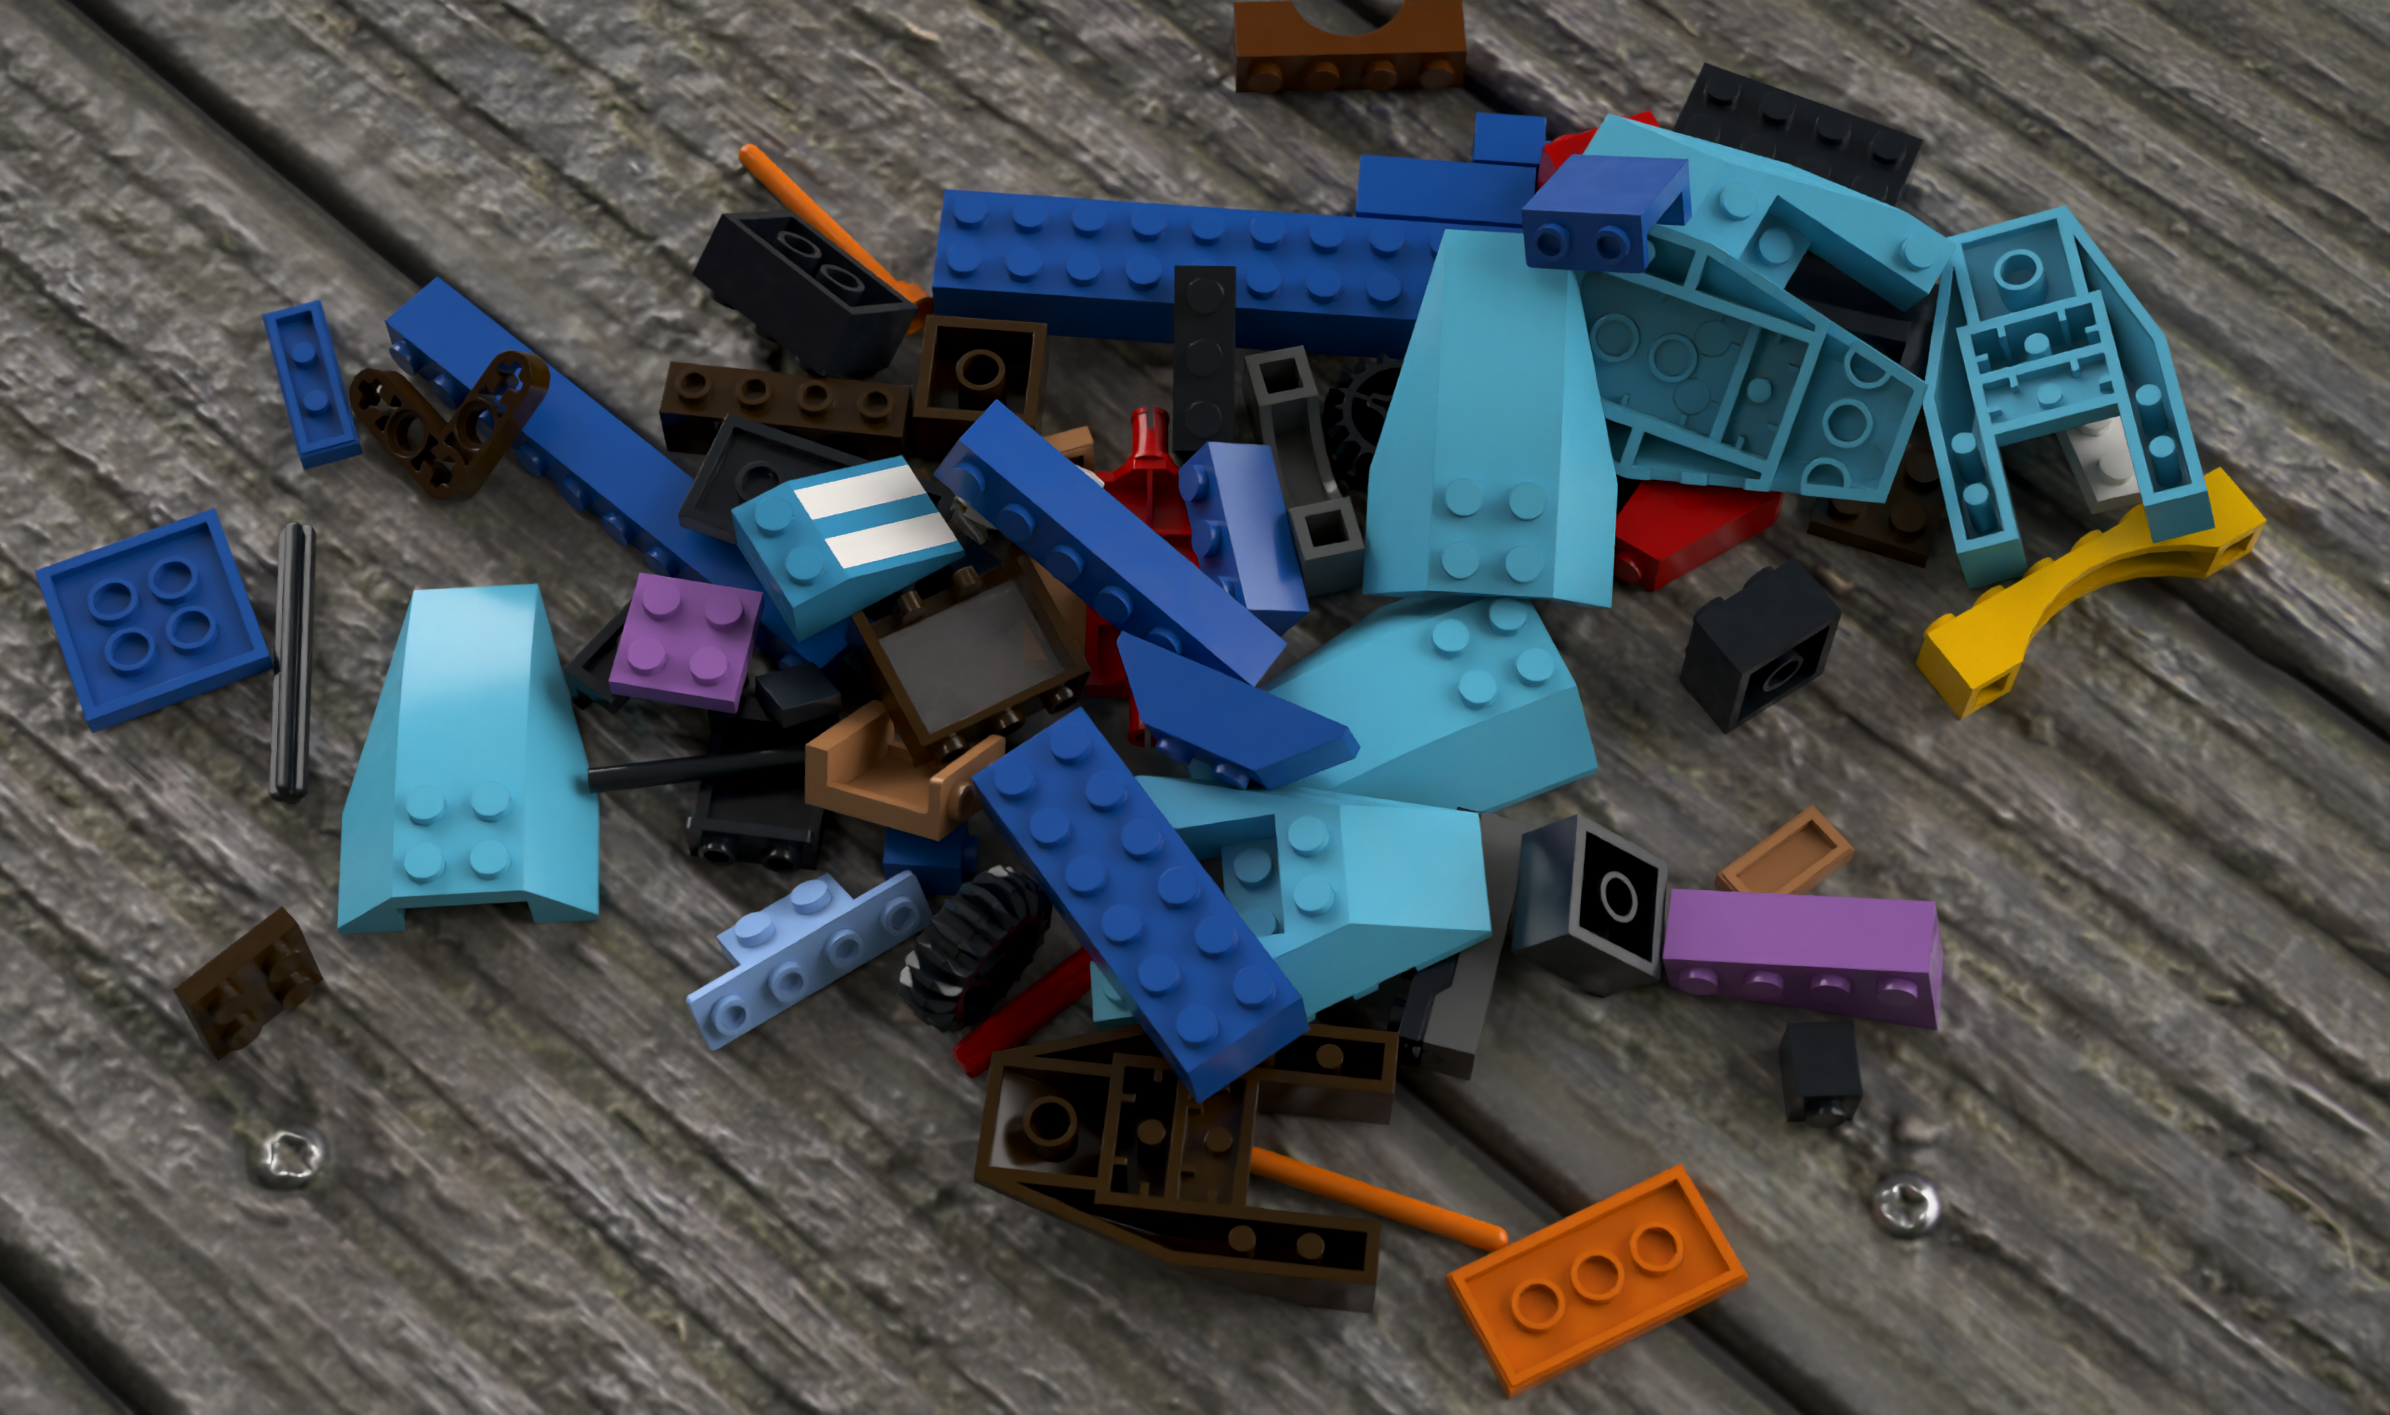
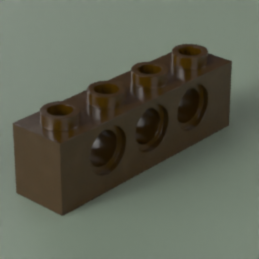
M670 361L659 410L666 448L669 452L707 455L727 413L872 462L901 455L907 464L909 462L914 434L911 386Z

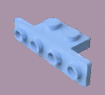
M904 870L858 898L853 899L827 872L817 879L801 883L794 888L791 894L759 912H753L742 917L735 926L717 935L716 938L725 957L735 969L698 989L686 998V1004L705 1044L711 1050L721 1048L928 927L930 918L933 915L917 877L910 870Z

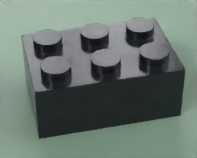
M792 210L723 213L692 273L695 278L711 289L709 294L712 299L722 306L739 311L753 322L752 329L759 336L768 341L781 344L796 356L795 362L801 369L817 377L888 368L919 310L916 305Z

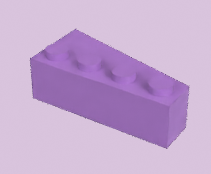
M1671 889L1663 951V962L1671 988L1681 989L1694 995H1721L1938 1030L1944 957L1935 901Z

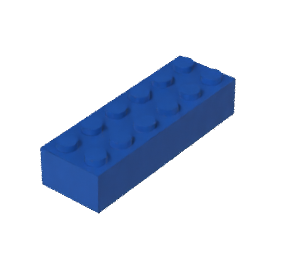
M1081 706L971 777L985 814L1034 881L1039 885L1042 892L1049 897L1048 900L1198 1104L1310 1030L1301 995Z

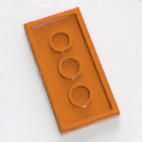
M1682 1163L1446 1274L1444 1284L1507 1398L1512 1399L1745 1286L1749 1276Z

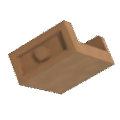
M873 699L806 744L805 803L940 841L983 809L971 777L1005 755L1006 740L1005 737L991 734L964 755L948 764L936 766L934 760L914 768L912 764L913 759L904 742L894 740V724L883 703Z

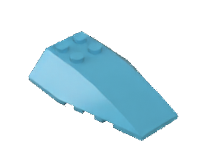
M1657 223L1654 224L1647 234L1649 265L1643 273L1576 270L1608 438L1617 475L1629 479H1652L1701 486L1714 485L1763 492L1776 491L1797 493L1804 496L1877 503L1886 502L1929 384L1714 243Z
M1445 229L1369 470L1362 595L1424 599L1426 593L1499 598L1510 597L1516 599L1548 600V606L1611 609L1618 483L1576 270L1528 267L1526 264L1523 233Z
M538 584L413 591L342 813L337 927L340 935L405 931L406 908L527 901L535 924L599 920L600 803L597 793L591 794L589 790L587 773L589 764Z
M1426 593L1424 599L1404 598L1376 609L1258 688L1348 726L1361 747L1355 759L1287 784L1290 786L1453 810L1461 807L1478 811V814L1482 815V813H1494L1595 774L1598 771V764L1577 685L1530 599ZM1193 758L1189 765H1183L1191 779L1219 780L1210 772L1213 766Z

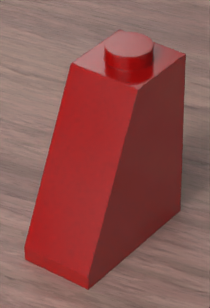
M1652 479L1643 480L1616 517L1613 574L1624 582L1637 583L1654 592L1773 526L1779 517L1785 492H1763L1735 487L1701 486Z

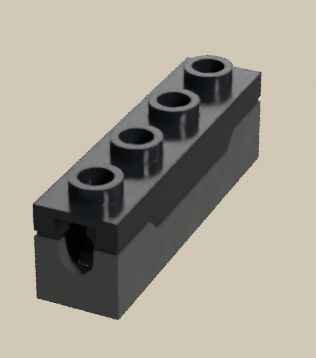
M1457 807V810L1478 813V811ZM1486 813L1478 815L1481 825L1493 937L1418 972L1416 967L1402 972L1401 978L1412 980L1407 1000L1394 998L1386 1030L1389 1032H1399L1397 1063L1413 1067L1418 1065L1421 1069L1471 1081L1516 900L1522 834L1532 831L1533 826L1532 824Z

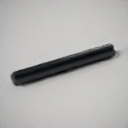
M298 522L287 523L285 529L279 533L269 794L274 801L286 802L288 804L299 803L301 798L305 797L308 793L317 534L311 525H301Z

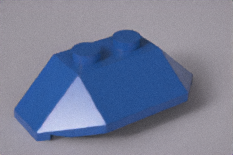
M1124 631L1121 632L1116 641L1141 721L1156 739L1155 749L1173 761L1189 765L1194 758L1213 766L1210 771L1211 774L1235 788L1245 790L1250 782L1271 791L1355 759L1361 748L1346 725Z

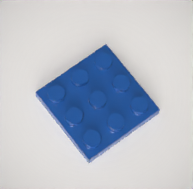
M215 508L35 570L85 720L92 733L274 668Z

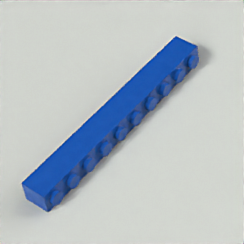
M438 276L385 320L392 343L389 352L396 364L410 376L419 373L430 382L438 398L454 410L463 403L491 361L499 353L506 350L534 353ZM546 363L551 377L549 390L510 446L515 451L516 457L524 468L538 478L544 474L557 484L563 498L579 512L588 509L601 520L603 528L615 542L623 547L631 544L644 554L647 564L657 575L763 592L765 608L753 652L758 654L763 650L778 662L780 670L814 662L838 689L844 683L840 659L851 649L845 640L851 616L798 642L738 546L680 526L678 513L694 479ZM517 368L515 372V375L519 380L518 386L516 387V389L520 390L523 385V383L520 381L518 377L521 368ZM501 395L496 396L498 400L502 397ZM485 410L479 416L476 426L487 439L493 433L494 420L490 411ZM866 616L869 623H872L873 621Z

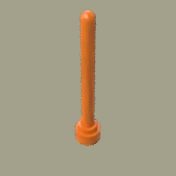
M746 144L740 148L738 152L740 163L789 210L799 215L919 308L905 335H911L925 326L926 315H933L934 313L933 298L920 285L908 283L904 280L897 281L757 146Z
M1256 1146L1252 1148L1250 1173L1492 1253L1508 1245V1234L1499 1226Z

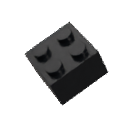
M1795 557L1775 570L1771 566L1765 567L1751 576L1741 591L1726 600L1722 597H1716L1697 611L1693 617V627L1689 643L1685 649L1686 655L1679 681L1726 735L1823 674L1842 611Z
M1580 814L1522 834L1511 953L1602 998L1660 980L1668 861Z

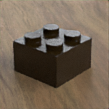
M926 315L913 411L917 456L945 458L963 434L996 399L1041 436L1049 366L1047 323Z

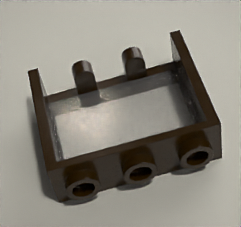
M1015 543L1008 546L1002 565L980 575H977L973 566L964 567L951 576L946 590L921 600L917 591L907 592L896 599L890 615L872 623H869L863 610L851 615L845 635L846 642L855 651L913 759L912 764L914 768L934 760L936 766L948 764L964 755L970 749L969 743L989 734L1002 737L1009 736L1025 725L1026 717L1043 709H1046L1048 714H1055L1069 708L1082 697L1080 692H1082L1091 672L1088 662L1029 556Z

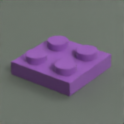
M639 573L608 681L611 693L736 714L765 608L763 592Z

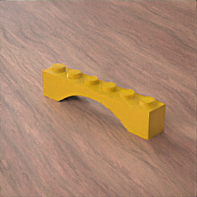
M2218 467L2204 475L2215 528L2153 543L2143 503L2127 512L2117 526L2104 533L2099 529L2089 532L2075 543L2069 553L2054 561L2051 557H2047L2038 561L2026 571L2022 580L2005 589L2002 585L1992 587L1976 600L1971 609L1957 617L1953 613H1948L1935 620L1923 634L1924 642L1916 665L1961 720L2010 692L2022 664L2025 651L2033 637L2052 616L2077 598L2106 585L2142 577L2179 576L2205 579L2252 552L2267 519L2225 471Z

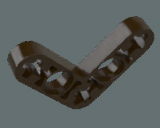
M516 350L503 351L491 361L448 423L418 390L397 371L371 367L361 370L351 383L349 401L353 412L429 495L436 499L463 502L471 499L479 491L541 404L549 390L551 377L544 359L537 354ZM517 368H521L518 377L523 385L520 390L516 389L519 383L515 375ZM379 385H381L382 387L380 389V392L378 393L377 389ZM497 395L502 396L500 400L496 398ZM382 398L388 406L397 407V409L394 411L391 408L378 405ZM485 410H488L493 416L494 430L491 437L483 443L477 436L476 424L479 416ZM418 418L424 427V439L416 450H412L408 444L407 432L410 424ZM437 458V459L440 460V461H443V462H451V463H455V464L453 465V467H452V469H451V471H450V470L444 465L443 462H436V461H433V460H435V459ZM452 476H454L456 478L454 483L448 484L451 481Z

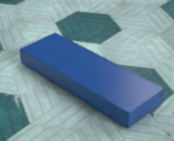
M321 300L262 314L303 470L363 454Z

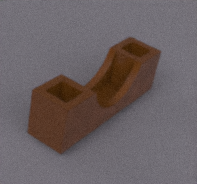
M1404 0L1399 12L1385 26L1373 32L1355 36L1335 35L1312 26L1301 17L1291 1L1234 2L1233 56L1236 93L1255 92L1270 94L1283 91H1314L1324 93L1332 90L1369 89L1372 91H1385L1403 88L1439 90L1446 87H1463L1467 46L1462 0Z

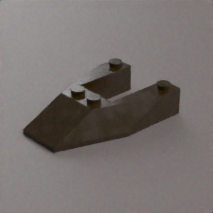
M1309 1023L1310 1030L1200 1104L1195 1101L1140 1024L994 1051L991 1054L974 1171V1183L1173 1270L1304 1307L1372 1314L1377 1286L1382 1221L1247 1207L1246 1203L1257 1111L1390 1125L1399 1032Z

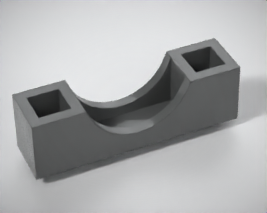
M1304 346L1245 356L1243 400L1256 444L1271 446L1307 598L1361 587L1365 545L1350 497H1342L1331 471L1321 425L1319 395Z

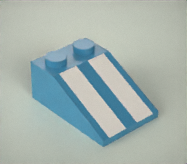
M902 455L790 480L731 510L739 549L798 642L815 635L965 556L964 549Z

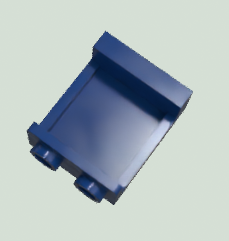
M1572 154L1521 209L1527 266L1541 269L1643 273L1649 265L1647 234L1654 224L1685 226L1692 217L1688 159Z

